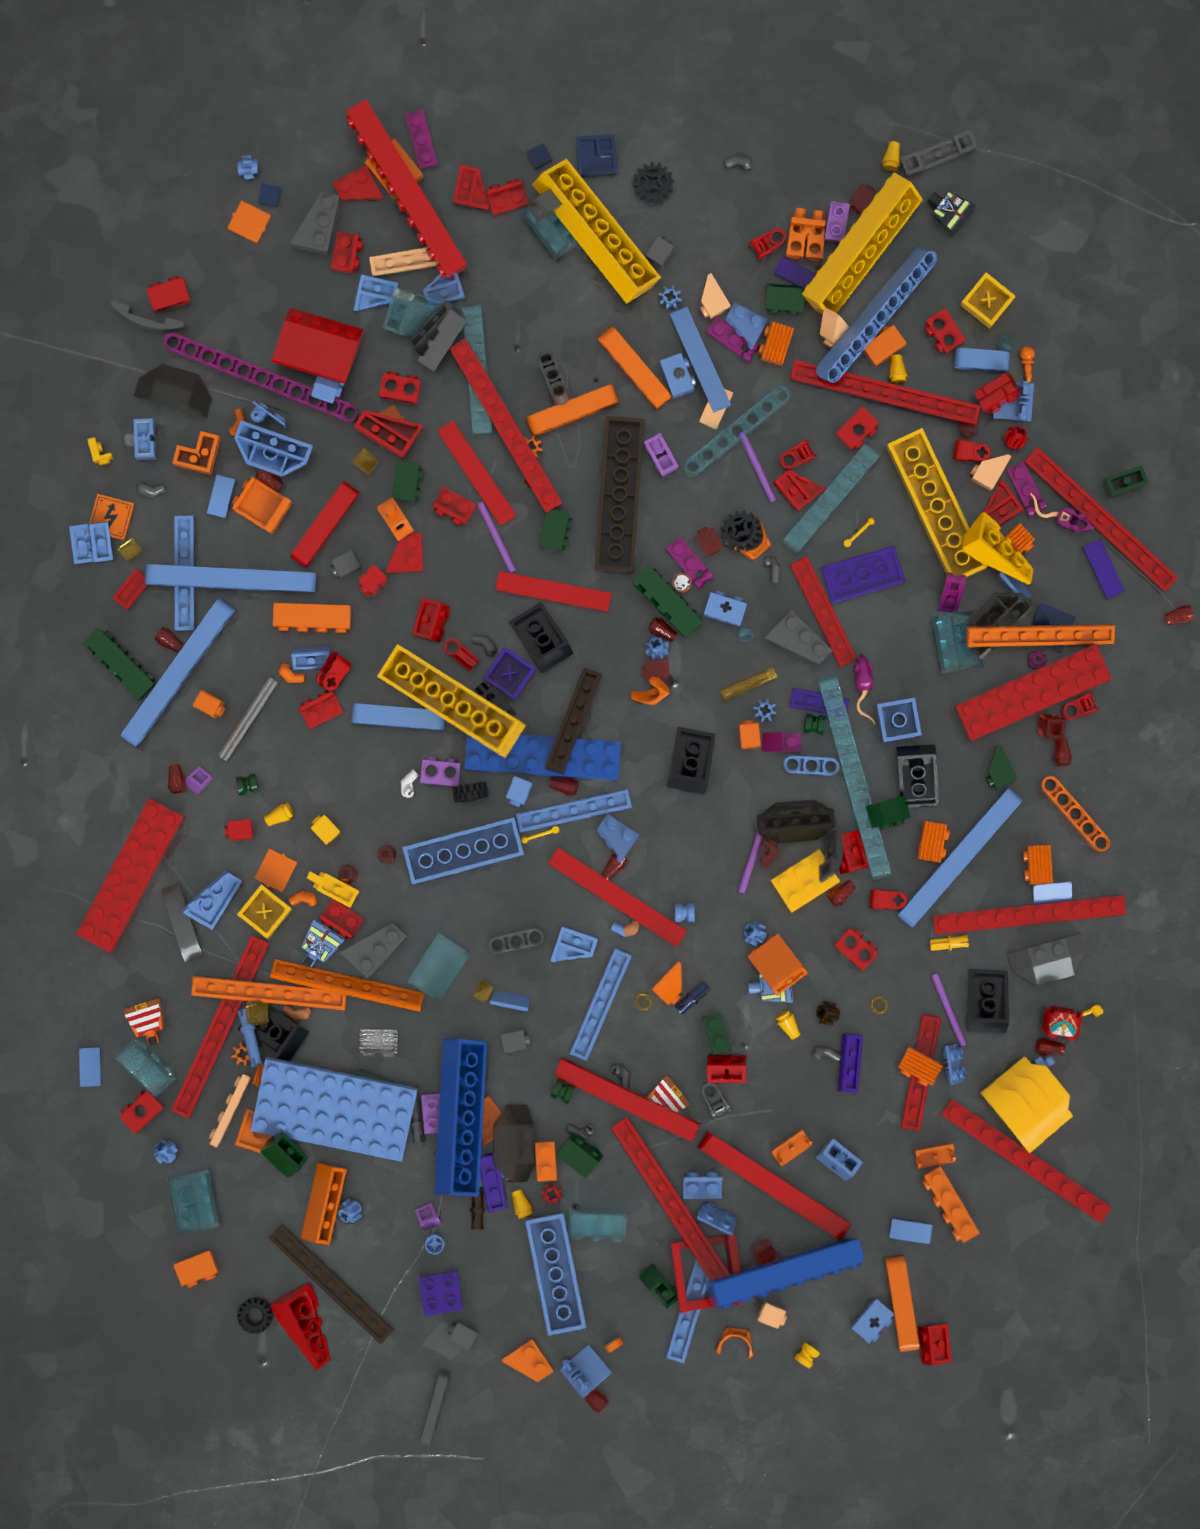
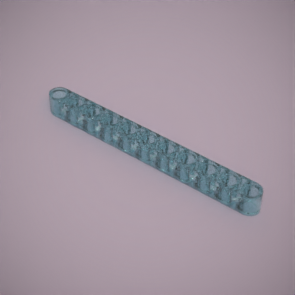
M837 675L817 679L872 880L890 877L892 874L879 827L872 828L866 806L872 805Z

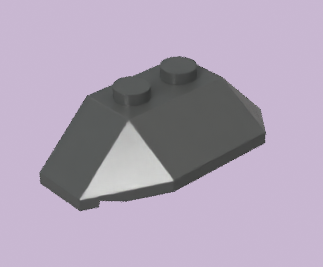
M1079 933L1011 952L1007 955L1012 972L1038 986L1075 975L1087 951L1082 934Z

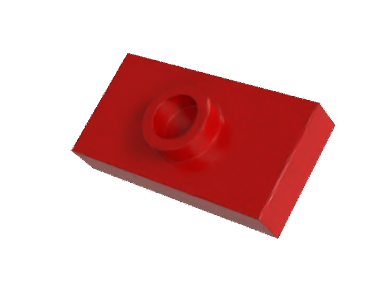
M135 569L112 598L128 610L148 586L144 584L145 575L138 569Z

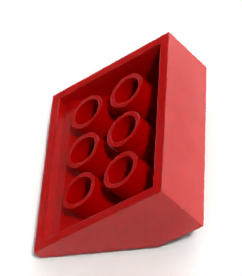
M290 308L271 362L345 384L361 345L363 329Z

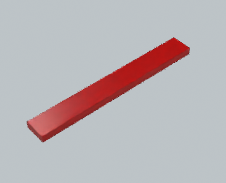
M560 848L556 850L548 864L674 946L677 947L687 931Z
M564 1058L560 1060L554 1074L555 1077L691 1142L694 1141L701 1123Z

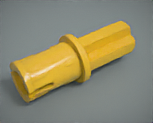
M949 935L947 938L931 939L929 945L932 951L944 949L951 951L952 948L968 947L969 943H967V935L950 937Z

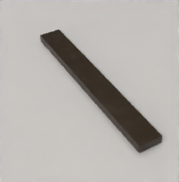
M283 1224L269 1237L285 1255L377 1342L381 1344L394 1331L386 1321Z

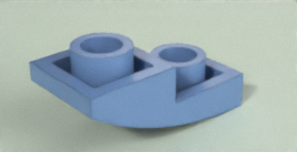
M221 474L216 475L207 510L208 514L226 518L236 478Z
M893 1218L889 1238L930 1244L933 1224Z

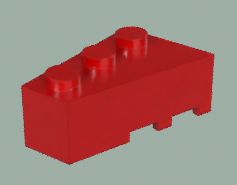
M366 410L363 411L354 425V430L402 460L423 429L422 424Z

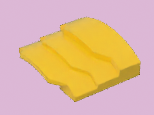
M1025 1056L980 1092L1028 1153L1032 1152L1073 1117L1068 1110L1070 1095L1045 1065L1031 1064Z

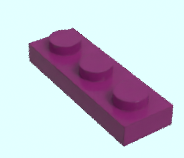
M419 110L405 114L419 170L438 166L424 111Z

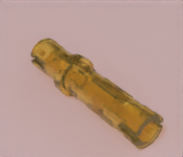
M771 667L742 681L737 680L735 684L720 689V692L726 701L729 698L739 694L743 695L745 691L776 679L777 675L774 668Z

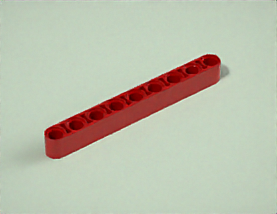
M707 1131L698 1145V1149L840 1241H842L851 1227L849 1222Z

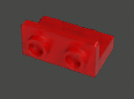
M513 179L503 186L496 184L490 186L489 190L486 191L493 216L529 205L523 180Z
M337 231L331 270L354 274L355 269H358L360 258L357 257L358 250L362 249L363 239H360L359 233L350 234Z
M444 486L432 504V507L435 508V513L443 517L445 514L450 516V521L459 526L467 524L477 504Z
M422 598L412 635L440 642L444 635V626L449 617L450 606Z
M326 690L318 694V699L314 701L308 699L301 703L302 707L298 709L309 730L344 713L333 691L329 692Z
M859 830L841 834L843 857L839 868L840 874L869 867Z
M334 899L331 900L323 914L319 917L322 919L321 924L329 929L334 927L339 930L337 934L346 940L348 937L353 939L365 920Z
M948 1324L918 1326L922 1364L933 1366L952 1362Z

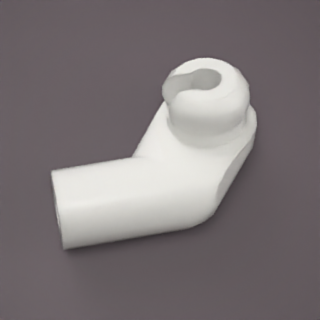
M413 769L400 782L401 793L406 798H411L414 795L412 782L419 777Z

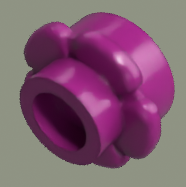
M1041 650L1031 652L1028 656L1029 665L1032 668H1043L1047 662V656Z

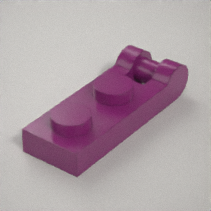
M717 316L705 332L747 362L751 361L753 353L760 348L756 343L752 350L749 347L746 351L741 350L744 344L748 346L749 343L743 336L739 337L733 327Z
M1024 461L1006 469L1028 516L1032 517L1036 513L1035 505L1031 506L1029 501L1033 500L1030 493L1035 496L1039 511L1046 510L1047 506Z
M681 537L665 548L699 590L706 581H711L714 578L712 573ZM701 570L703 575L697 578L695 574Z
M947 572L938 610L957 613L966 583V575L955 576L953 573Z

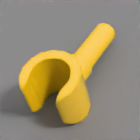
M1096 1004L1090 1009L1083 1011V1016L1093 1013L1096 1018L1103 1013V1009L1100 1005Z

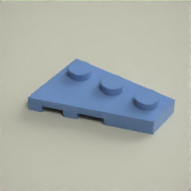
M224 871L180 911L213 930L241 885L242 880Z

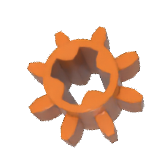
M534 436L529 440L524 437L529 446L530 443L534 444L536 450L533 449L532 452L538 458L537 452L543 451L542 448H538V445L542 443L541 440L536 442Z
M240 1042V1048L233 1047L236 1053L231 1057L238 1059L237 1065L240 1062H244V1065L247 1066V1060H250L249 1055L245 1057L246 1059L239 1057V1053L242 1052L241 1049H244L246 1052L247 1047H244L243 1043Z

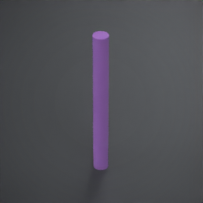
M745 431L740 432L738 436L770 503H772L777 498Z
M484 501L478 503L477 506L509 573L515 572L516 568Z
M761 819L737 891L739 893L745 894L768 824L767 820Z
M938 973L933 974L931 978L960 1047L967 1045Z

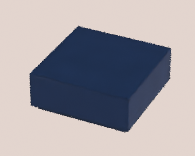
M544 143L527 151L535 169L552 161Z
M261 184L258 203L277 207L281 188Z

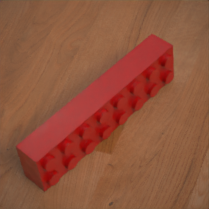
M1097 644L958 704L954 709L970 742L1107 682L1112 678Z
M148 798L76 935L113 953L182 824L184 816Z

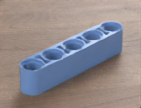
M352 703L350 723L444 730L445 720L429 709Z

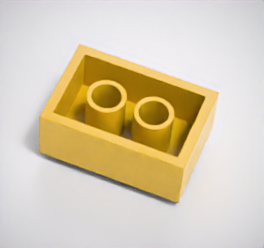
M820 849L770 880L790 913L840 882L836 874L823 883L819 882V866L825 862L824 855Z

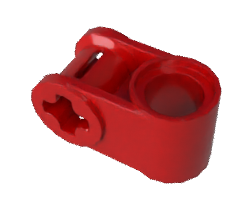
M774 228L752 240L749 246H752L758 255L757 259L761 260L782 247L786 241L785 232L780 228ZM778 233L782 235L783 239L780 242H774L772 236Z
M809 440L797 444L781 455L779 465L783 470H792L817 457L808 445ZM786 456L791 457L793 464L786 465L783 458Z
M955 440L954 460L981 463L989 459L991 450L986 444ZM980 449H984V452L987 453L983 458H980V454L977 453Z
M333 652L317 673L316 682L326 690H335L343 677L349 672L351 663L337 652Z
M1087 693L1063 705L1060 711L1061 716L1065 720H1073L1099 710V707L1095 705L1092 698L1093 693ZM1068 706L1074 708L1075 714L1073 716H1069L1066 713Z
M871 889L870 909H901L906 905L907 898L902 892ZM897 895H900V899H903L899 906H896V902H893Z

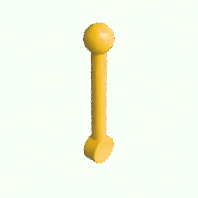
M872 517L868 518L867 523L849 540L844 541V546L850 547L851 542L869 525L875 523V519Z
M554 826L550 830L532 836H522L520 840L525 844L528 840L550 833L557 834L559 828Z

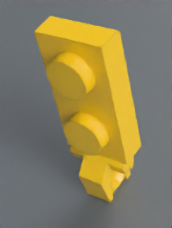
M310 871L306 877L315 882L313 887L317 891L351 908L359 893V890L327 873L320 872L318 876Z

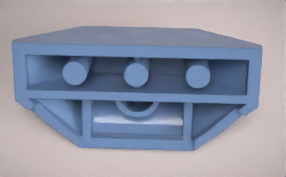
M242 420L234 437L247 465L281 477L306 465L313 445Z

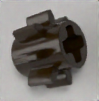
M823 1001V1005L818 1006L816 1016L820 1019L819 1023L832 1026L833 1022L838 1021L840 1010L836 1008V1003Z

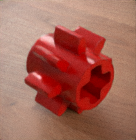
M1010 426L1003 436L1006 438L1005 444L1014 450L1018 447L1022 449L1028 441L1026 430L1020 426H1015L1014 428Z
M556 1183L553 1184V1187H549L546 1184V1191H540L542 1194H545V1197L541 1200L549 1201L548 1206L551 1205V1202L559 1205L558 1198H564V1196L559 1195L563 1188L557 1189ZM551 1189H554L555 1194L558 1195L553 1197V1199H549L547 1192H551Z

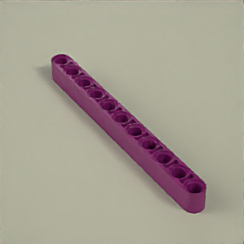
M169 333L164 338V345L172 353L344 422L354 423L359 418L358 409L351 403L335 397L334 402L338 405L337 409L329 411L327 409L329 402L320 399L317 404L310 403L313 391L311 387L176 333ZM172 338L178 339V344L175 347L168 345ZM190 345L196 347L193 354L186 353V349ZM208 352L214 355L211 361L204 360V355ZM228 359L231 361V366L226 369L222 368V362ZM248 367L249 372L247 375L242 376L239 374L240 368ZM259 374L267 376L266 380L262 383L257 381ZM277 381L284 382V387L281 390L274 388ZM295 388L302 389V394L299 397L292 395V391ZM348 409L355 410V415L352 418L345 417V412Z

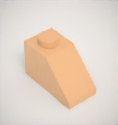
M712 273L707 277L701 300L702 307H700L704 317L708 316L710 320L731 307Z
M826 307L823 311L820 335L824 339L823 343L832 349L848 330L849 326L840 315Z
M724 389L730 401L733 392ZM707 402L699 422L717 430L727 408L713 413L709 402Z
M1008 454L982 461L980 465L975 464L970 473L973 475L971 480L991 491L1011 456Z
M764 1300L756 1317L758 1321L778 1329L780 1325H784L788 1315H785V1309Z

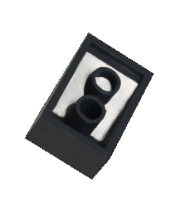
M541 602L509 621L510 626L540 673L545 672L574 654L569 642Z
M678 727L667 787L705 794L716 734Z
M935 744L897 747L900 796L905 795L908 808L939 806Z
M969 969L968 1031L1006 1033L1010 1023L1008 971Z
M255 1002L249 1012L252 1024L256 1028L254 1031L258 1045L277 1059L290 1061L309 1031L269 1003Z

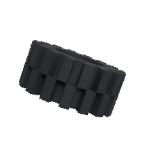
M486 782L452 787L455 803L489 797Z
M251 1298L245 1301L237 1312L239 1326L250 1334H258L266 1330L273 1319V1311L269 1303L259 1298ZM253 1308L259 1309L262 1312V1320L259 1323L250 1322L248 1319L249 1310Z

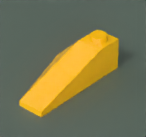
M982 512L964 535L962 549L975 560L1029 585L1032 581L1034 569L1019 551L1016 552L1010 544L1012 541L1009 537L1005 538L999 531L1001 529L999 524L988 514Z

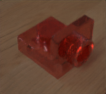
M979 412L976 426L959 422L957 432H961V436L972 438L973 435L976 436L978 434L981 412Z
M770 839L768 841L763 840L761 843L770 849L769 852L765 851L760 858L762 862L760 866L766 870L779 852V849H777L778 844Z
M767 1238L752 1249L754 1258L760 1265L781 1259L773 1250L772 1244Z

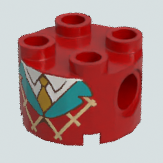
M1046 1006L1042 1030L1046 1033L1047 1037L1057 1038L1058 1035L1065 1036L1067 1040L1076 1041L1080 1035L1083 1012L1078 1010L1076 1014L1073 1013L1074 1009L1051 1006L1050 1009Z

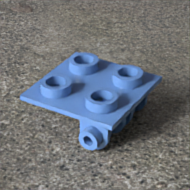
M1028 381L1016 382L1021 391V394L1017 396L1018 399L1013 403L1003 404L1001 410L993 413V419L1031 422L1034 384Z
M253 402L255 408L251 412V418L255 424L261 425L269 417L286 430L288 429L283 417L277 413L272 415L269 408L262 402H259V404Z
M959 1043L945 1045L944 1050H942L943 1059H947V1061H944V1063H948L945 1069H949L945 1071L946 1080H949L951 1085L965 1082L966 1070L962 1065V1048Z
M703 1201L701 1209L697 1214V1219L731 1236L733 1235L738 1220L733 1213L723 1211L715 1204Z
M589 1344L571 1360L565 1359L561 1363L563 1366L560 1369L582 1398L612 1373Z

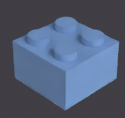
M915 698L876 705L882 743L922 736Z

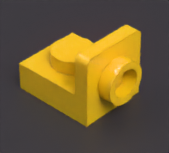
M95 437L87 439L95 464L105 465L110 463L111 459H114L112 453L100 454L103 452L101 441L97 442Z

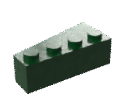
M649 565L633 580L632 585L687 639L702 624L700 620L702 616L695 609L692 611L687 606L689 604L682 595L679 597L674 592L676 589L669 582L666 583L661 578L662 575Z
M97 628L82 645L89 649L93 656L104 664L106 669L137 700L141 701L155 687L156 684L153 682L155 678L148 671L144 673L140 669L142 665L134 657L130 659L126 655L128 650L122 644L117 646L114 643L115 637L108 630L104 632Z

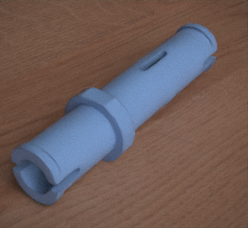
M242 1009V1012L241 1010L237 1011L241 1024L240 1031L244 1035L251 1067H257L258 1064L262 1065L263 1061L254 1031L256 1028L252 1024L250 1010Z

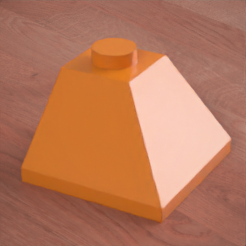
M679 961L652 988L667 1005L670 1003L674 1005L681 998L679 993L682 991V971Z

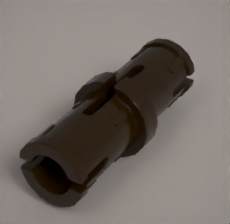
M479 1190V1197H472L470 1212L472 1217L471 1229L473 1230L483 1229V1212H485V1208H483L484 1190Z

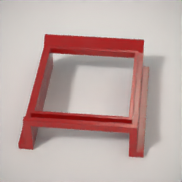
M736 1235L708 1237L707 1240L710 1245L725 1243L729 1274L741 1272ZM684 1241L672 1242L671 1250L680 1313L717 1307L711 1305L710 1298L686 1300L680 1249H687L688 1246ZM735 1301V1302H732V1305H742V1304H745V1302H744V1303H740V1302H736V1301Z

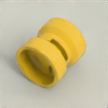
M804 1342L801 1346L802 1350L795 1355L794 1359L810 1369L813 1365V1359L817 1358L820 1352Z

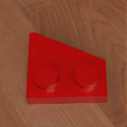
M366 165L332 182L341 201L383 199Z
M460 165L453 203L489 211V203L480 170Z
M791 470L786 471L773 482L796 512L826 490L825 486H819L811 482L810 479L800 477Z
M1002 479L983 512L1001 526L1024 511V508Z
M411 533L398 542L387 566L386 573L423 571L422 533Z

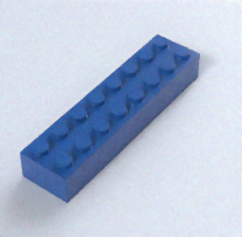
M467 734L464 769L469 771L618 781L621 742L577 739L565 773L562 775L545 769L556 737L520 735L505 758Z
M443 1039L434 1192L436 1195L479 1197L487 1042Z
M847 1238L705 1282L711 1305L724 1309L733 1306L732 1302L735 1301L740 1303L750 1301L751 1296L763 1297L769 1295L771 1290L776 1292L788 1289L787 1285L790 1284L795 1286L805 1284L806 1279L818 1280L824 1278L823 1274L826 1273L831 1275L840 1273L842 1268L853 1269L860 1267V1263L864 1262L865 1259L859 1239Z

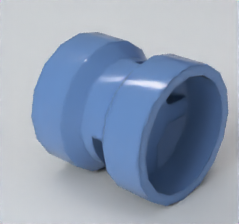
M675 903V922H682L685 919L688 922H695L694 903H688L686 906L681 903Z
M431 1234L425 1241V1248L431 1254H439L445 1246L444 1238L439 1234Z

